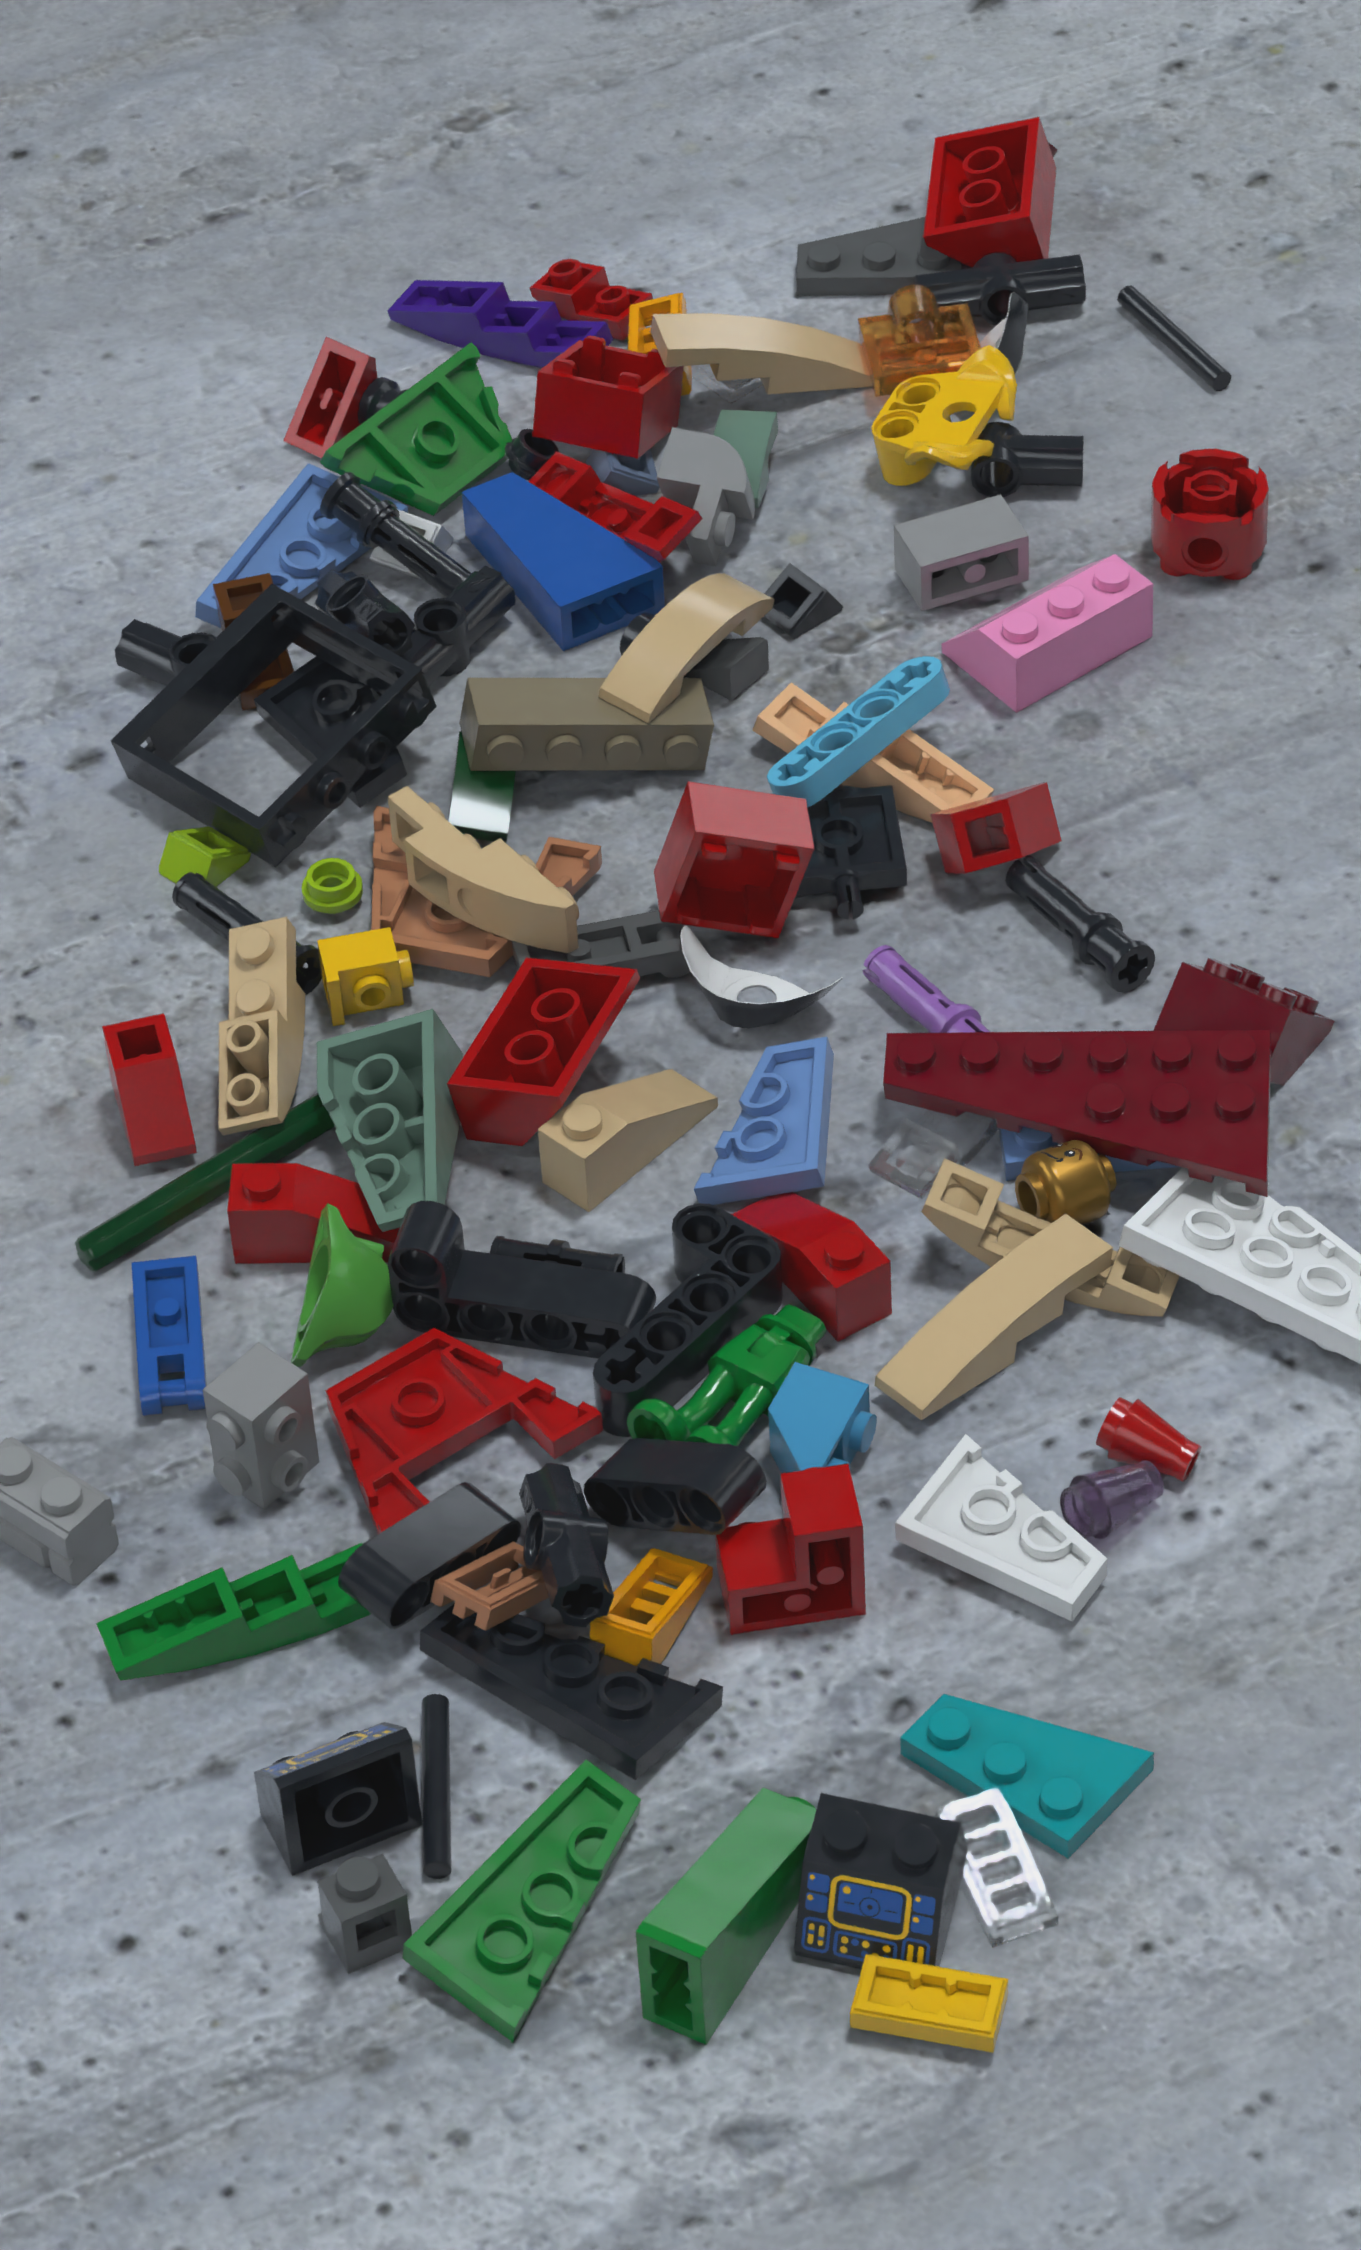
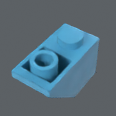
M795 1362L768 1408L770 1453L781 1474L802 1471L811 1467H828L849 1464L850 1469V1464L856 1453H865L868 1450L876 1430L877 1417L875 1414L870 1413L869 1384Z

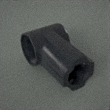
M987 423L978 439L993 442L994 448L991 457L980 456L972 462V485L979 493L987 497L1000 494L1002 497H1007L1015 493L1020 485L1083 486L1084 436L1022 435L1016 427L1008 423Z
M134 619L122 629L119 644L115 648L116 662L120 667L167 686L216 637L207 633H191L180 637L147 622L143 623Z

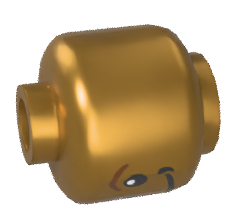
M1071 1140L1033 1153L1025 1159L1021 1174L1016 1177L1015 1193L1020 1209L1050 1223H1053L1064 1214L1069 1215L1081 1225L1098 1220L1107 1213L1111 1202L1110 1192L1116 1188V1175L1109 1159L1103 1154L1098 1155L1089 1144L1079 1140Z

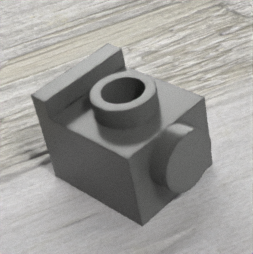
M383 1854L371 1859L360 1856L349 1858L340 1864L333 1875L317 1881L322 1911L318 1914L319 1924L348 1974L403 1951V1944L412 1936L407 1894ZM377 1916L381 1917L386 1926L385 1928L357 1939L356 1925Z

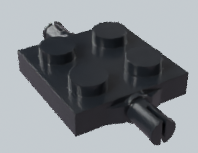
M841 783L819 802L807 807L814 852L796 896L836 893L838 915L843 919L849 920L848 902L851 903L853 919L861 916L864 911L860 890L907 886V867L892 785L858 788L843 786Z

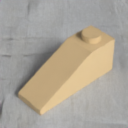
M673 1069L583 1093L538 1128L542 1183L587 1212H590L718 1107V1097Z

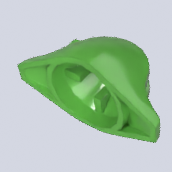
M328 1203L322 1209L303 1305L294 1341L291 1363L297 1367L303 1366L314 1354L325 1349L350 1347L365 1342L385 1322L394 1306L392 1303L388 1265L382 1259L384 1245L355 1237L346 1226L339 1210Z

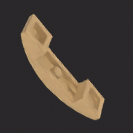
M717 573L700 579L679 593L644 627L601 685L598 697L649 724L680 695L684 675L732 631L740 636L747 633L773 608L774 599L725 573Z
M945 1158L921 1211L949 1239L990 1267L1018 1245L1051 1224L1048 1221L999 1201L998 1198L1003 1189V1183ZM1119 1247L1118 1251L1113 1250L1111 1266L1067 1293L1065 1300L1121 1314L1163 1317L1179 1275L1163 1267L1153 1266L1142 1257Z

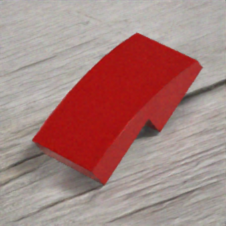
M562 259L554 263L548 272L530 287L532 297L537 301L555 302L560 316L568 321L607 322L612 337L622 341L626 340L629 335L630 306L653 299L652 293L631 290L619 285L610 286L605 267L581 263L575 259Z

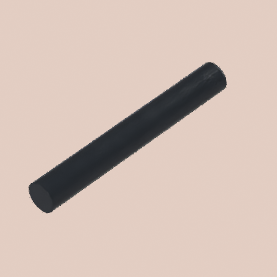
M1126 286L1119 292L1117 297L1118 303L1215 391H1221L1229 385L1231 374L1134 286Z
M431 1694L422 1700L423 1873L432 1879H442L451 1873L449 1700L440 1694Z

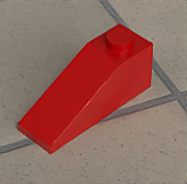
M298 1163L232 1164L227 1213L235 1264L311 1263L321 1211L327 1203L339 1210L346 1226L355 1237L384 1245L382 1255L384 1262L389 1260L400 1228L385 1232L381 1231L357 1182Z
M793 1192L767 1196L731 1214L771 1237L778 1244L781 1251L782 1282L814 1316L824 1323L826 1330L837 1342L892 1314L891 1261L854 1221Z

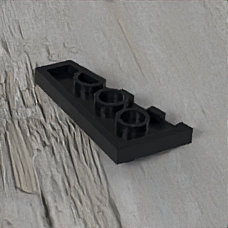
M453 1604L420 1630V1651L634 1780H637L722 1707L723 1686L704 1679H700L695 1687L669 1678V1667L644 1658H642L638 1666L604 1655L605 1644L579 1636L577 1640H562L545 1634V1623L520 1614L485 1631L475 1626L477 1613L462 1619L452 1613Z

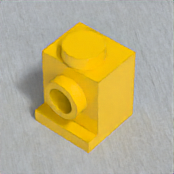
M391 927L317 940L322 984L333 1026L344 1025L345 1015L404 1005L402 988L414 986L413 971L408 950H396Z

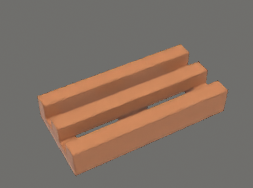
M511 1542L435 1580L430 1602L443 1607L455 1601L452 1612L454 1615L464 1619L477 1613L475 1626L486 1631L546 1600L549 1596L542 1572L527 1569L524 1563V1547ZM519 1564L523 1565V1567L517 1569Z

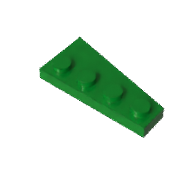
M586 1759L403 1944L402 1959L513 2043L637 1819L641 1799Z

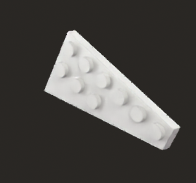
M1182 1167L1124 1224L1118 1246L1142 1257L1153 1266L1163 1267L1198 1284L1208 1293L1220 1295L1257 1313L1259 1317L1268 1322L1282 1325L1314 1341L1325 1350L1337 1352L1361 1364V1254L1302 1208L1295 1206L1283 1207L1269 1195L1264 1197L1246 1192L1245 1183L1218 1176L1214 1177L1212 1183L1189 1177L1188 1169Z

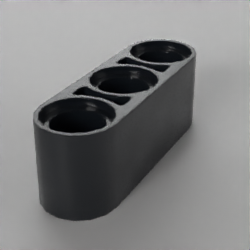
M633 1438L629 1439L585 1482L584 1495L592 1510L601 1519H605L606 1522L614 1526L717 1535L721 1534L764 1491L767 1479L758 1461L738 1446Z
M463 1482L357 1548L344 1564L338 1577V1585L340 1589L388 1628L397 1629L435 1606L434 1603L430 1602L435 1580L511 1542L517 1543L521 1533V1524L470 1482Z

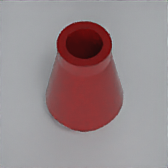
M1121 1397L1111 1407L1096 1439V1445L1108 1451V1459L1170 1475L1182 1482L1191 1473L1202 1446L1186 1438L1140 1399L1131 1403Z

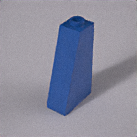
M511 472L462 491L466 537L492 568L501 572L505 581L514 588L515 595L563 652L626 627L640 614L651 613L656 615L665 607L663 566L658 560L517 474Z

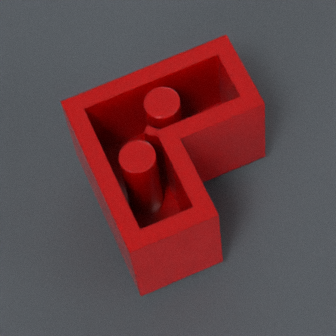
M849 1464L811 1467L802 1471L780 1474L782 1519L744 1522L739 1525L729 1526L721 1534L715 1535L717 1573L731 1635L866 1614L863 1523Z

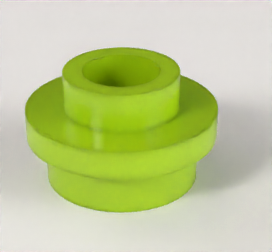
M326 858L315 862L308 869L306 877L302 882L304 902L311 909L321 913L336 914L346 911L355 906L363 895V884L360 875L349 862L339 858Z

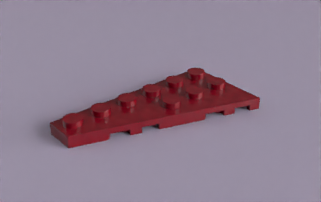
M1271 1030L887 1033L883 1077L885 1099L958 1117L965 1112L996 1119L997 1128L1020 1133L1024 1126L1051 1133L1053 1142L1059 1144L1071 1140L1083 1141L1089 1144L1098 1154L1144 1166H1149L1159 1161L1187 1168L1191 1178L1212 1183L1214 1177L1218 1176L1245 1183L1246 1192L1268 1197Z

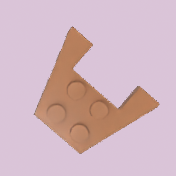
M376 806L373 817L374 882L372 884V930L391 927L396 950H408L411 963L491 977L513 956L512 941L479 929L453 916L409 885L406 853L392 841L389 808ZM548 837L536 866L539 872L557 888L563 887L573 896L600 870L602 865L601 846Z

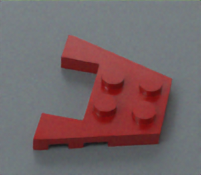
M432 1328L326 1390L330 1415L377 1534L429 1503L427 1498L409 1481L410 1479L510 1420H515L554 1460L603 1431L602 1413L597 1408L583 1401L576 1407L556 1397L555 1387L537 1378L526 1382L504 1371L502 1361L436 1328Z

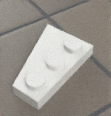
M966 1434L895 1522L897 1541L1072 1622L1107 1577V1558L1053 1510L1043 1511L1022 1493V1483L1006 1469L1002 1472L997 1471L982 1457V1448Z

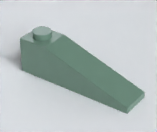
M434 1009L317 1042V1092L324 1107L329 1112L336 1128L335 1132L347 1152L355 1170L356 1179L382 1232L400 1228L407 1208L413 1203L434 1201L445 1205L460 1119L447 1082L463 1059V1053Z

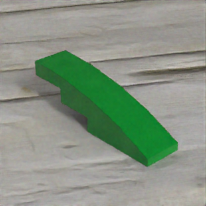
M359 1543L299 1570L293 1555H290L232 1582H229L223 1567L96 1623L119 1680L189 1671L258 1655L324 1634L371 1615L369 1611L340 1589L338 1585V1577L344 1564L363 1543Z

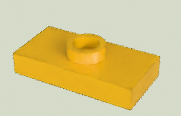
M866 1954L850 2010V2028L994 2053L1008 1998V1979Z

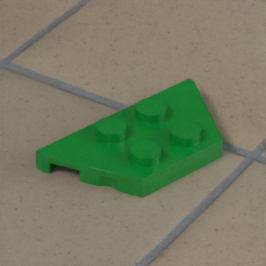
M472 342L462 348L327 449L320 463L326 469L340 475L352 472L360 478L362 485L435 516L461 496L462 491L470 489L508 460L505 454V445L507 442L512 441V437L507 424L501 420L498 414L499 403L492 386L485 387L478 370L477 362L481 357L478 348Z

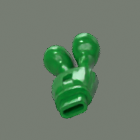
M790 1304L785 1305L776 1315H763L755 1324L727 1342L707 1361L709 1375L694 1395L681 1408L676 1410L667 1402L659 1399H645L639 1402L631 1410L627 1418V1426L632 1439L645 1438L739 1446L763 1414L768 1416V1408L793 1364L798 1362L809 1366L816 1358L815 1345L826 1334L824 1323L816 1316ZM730 1400L735 1402L731 1410L716 1427L707 1425Z

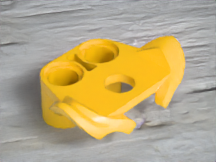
M991 345L979 348L963 363L958 372L915 376L901 382L894 389L871 427L881 472L886 482L896 486L910 485L924 479L937 462L955 469L968 470L972 462L978 457H991L994 448L993 442L981 440L978 437L996 408L1000 419L1014 420L1015 396L1017 392V382L1013 367L1000 350ZM956 412H974L970 418L964 421L951 422L950 415Z

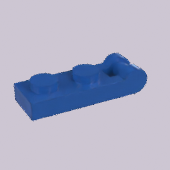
M196 1255L131 1262L138 1381L142 1415L163 1414V1407L187 1404L189 1411L206 1409L203 1389L207 1386L200 1281ZM185 1372V1378L160 1381V1374Z

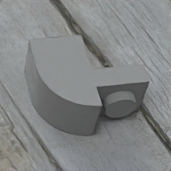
M672 427L656 478L663 497L697 510L703 518L685 537L694 563L716 566L722 546L729 547L735 531V517L752 520L754 518L755 498L743 460L735 448L728 442L712 434Z

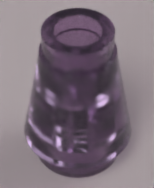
M1147 1460L1136 1464L1133 1463L1078 1475L1071 1480L1070 1486L1061 1493V1512L1065 1522L1085 1539L1092 1536L1097 1539H1104L1151 1504L1153 1500L1160 1498L1164 1491V1484L1158 1469Z

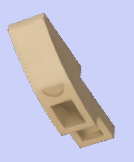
M408 786L388 796L392 841L406 853L408 882L414 889L453 916L505 939L563 953H570L579 948L577 933L579 909L573 896L565 888H557L543 876L528 856H520L501 838L481 849L473 836L462 834L447 821L436 804L433 802L427 803Z
M287 917L229 929V1020L219 1022L218 1130L223 1136L283 1123L296 1091L303 1052L305 993L296 982V929Z

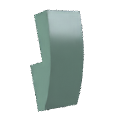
M721 410L713 435L728 442L739 453L753 490L755 508H759L769 481L768 458L778 434L777 412Z

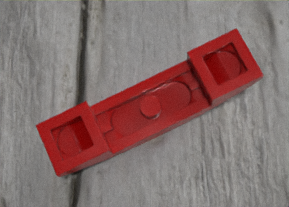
M557 451L528 481L655 558L658 562L665 560L703 519L697 510L661 496L653 504L603 483L590 465Z

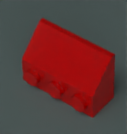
M1040 117L935 137L923 235L926 246L970 267H973L985 255L992 253L1008 254L1017 262L1048 258L1057 168Z
M526 957L447 1082L466 1139L523 1146L538 1131V1128L545 1124L567 1100L640 980L638 970Z

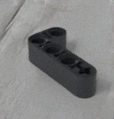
M419 1201L407 1208L388 1260L393 1310L396 1317L413 1330L426 1333L432 1328H436L456 1338L599 1359L601 1355L653 1310L657 1298L654 1289L646 1281L627 1273L465 1250L463 1228L459 1216L449 1207L434 1201Z
M698 1203L690 1205L676 1214L672 1223L674 1269L677 1279L681 1284L601 1355L594 1364L595 1406L602 1413V1425L607 1433L618 1437H631L627 1426V1418L631 1410L639 1402L645 1399H659L673 1407L709 1374L707 1361L718 1350L741 1332L755 1324L763 1315H773L782 1305L783 1298L781 1251L778 1244L771 1237L711 1204Z

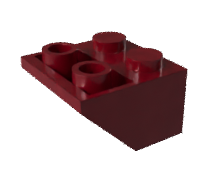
M1208 958L1204 967L1185 962L1181 963L1153 1031L1271 1030V1083L1284 1086L1330 1033L1335 1020L1315 1012L1319 1001L1287 987L1282 989L1264 982V976L1233 963L1228 965Z

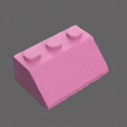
M1113 554L1076 569L942 643V653L1017 713L1151 638L1153 632V583L1119 556Z

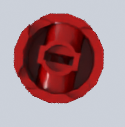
M1200 449L1180 454L1179 464L1169 469L1168 461L1158 468L1152 481L1151 539L1153 550L1160 558V568L1165 573L1176 577L1187 574L1201 577L1223 576L1230 580H1240L1251 574L1253 563L1261 557L1267 543L1269 488L1266 474L1260 467L1257 474L1254 470L1248 468L1249 459L1239 453L1221 449Z

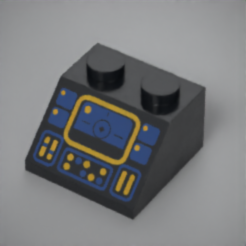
M382 1722L361 1731L346 1733L336 1741L297 1756L284 1757L274 1762L271 1766L254 1772L260 1815L292 1876L422 1826L413 1743L406 1727Z
M821 1793L802 1865L794 1942L795 1955L861 1970L866 1954L939 1967L969 1851L961 1822Z

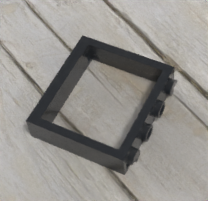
M271 584L111 740V743L130 780L206 826H210L247 848L249 852L276 868L294 849L298 848L305 841L306 837L334 809L343 804L347 796L374 769L384 763L388 755L415 728L424 723L428 715L437 706L420 667L278 586ZM273 615L276 618L274 622H272L271 617ZM291 643H294L382 695L258 817L173 766L170 762ZM146 740L148 745L143 748L140 745Z

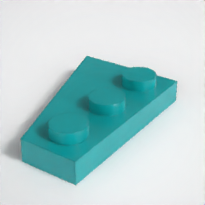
M943 1694L900 1737L902 1756L1067 1859L1154 1770V1752Z

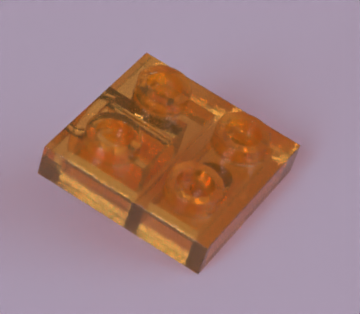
M908 285L896 291L889 300L888 314L858 318L859 339L875 397L891 396L894 389L908 378L927 374L958 372L963 363L981 348L968 303L938 307L935 295L929 288L922 285ZM918 318H924L923 320H921V321H919V322L910 323L912 320H915V319H918Z

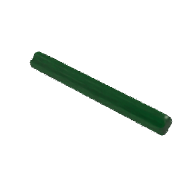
M319 1094L313 1095L290 1109L283 1123L255 1130L78 1237L75 1246L81 1262L90 1271L102 1269L227 1193L230 1189L232 1164L276 1163L335 1127Z

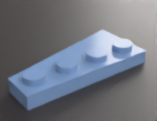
M308 463L196 600L195 617L221 628L213 584L270 573L274 585L301 600L318 587L317 582L331 570L338 573L370 550L371 547H365L357 541L356 532L337 518L328 519L320 512L321 502L325 493L339 476ZM363 487L380 501L390 500L397 506L398 510L408 513L407 505Z

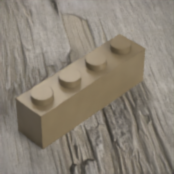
M467 678L459 724L470 770H705L714 722L701 678H683L680 695L648 724L598 697L600 687L606 678Z

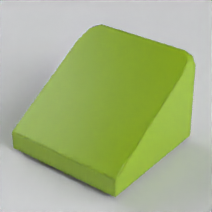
M210 826L176 830L168 834L159 864V872L174 883H177L182 876L189 872L194 874L197 872L205 880L217 887L249 862L251 852Z

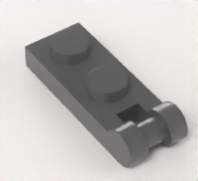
M659 910L578 925L579 948L570 953L541 949L512 941L513 957L517 970H519L525 958L528 957L637 969L639 976L660 972L665 977L678 978L690 972L681 945L680 935L684 926L682 924L661 922Z

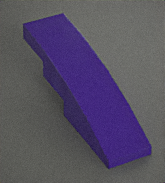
M415 280L387 310L392 321L438 341L464 348L472 342L478 348L479 354L542 368L577 341H583L589 335L604 338L606 346H609L613 341L607 322L561 320L555 302L510 301L503 282Z

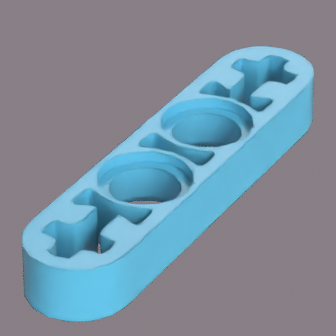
M930 656L916 657L905 661L893 669L774 764L767 774L772 793L806 799L807 807L823 799L948 697L950 687L941 661Z

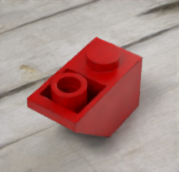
M1047 782L930 814L945 873L966 874L1023 858L1062 841Z
M164 1013L102 1026L110 1079L134 1165L139 1166L197 1153L177 1056Z

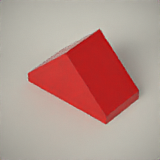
M325 337L283 441L322 458L327 449L360 425L357 415L359 402L369 384L377 379L376 359L334 339Z

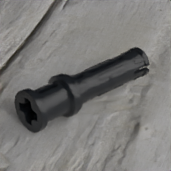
M347 472L341 475L325 493L320 506L322 515L331 520L337 518L357 533V541L363 546L371 548L379 546L445 597H448L472 574L434 543L399 519L400 514L394 503L387 499L380 501L361 487L360 478L354 473Z
M1033 856L1023 857V863L1031 871L1020 860H1016L1010 866L1005 879L1007 887L1025 899L1037 912L1070 938L1075 956L1085 964H1095L1105 973L1107 984L1114 990L1126 993L1134 990L1147 979L1155 963L1154 950L1143 941H1133L1123 932L1122 923L1111 913L1096 912L1091 909L1061 881L1051 875Z
M189 872L182 876L173 889L172 899L177 907L186 910L228 941L229 929L264 922L243 907L238 901L209 883L197 872L196 874ZM296 941V982L305 995H307L317 987L322 979L318 948L313 945H302ZM305 963L308 964V968L304 967Z

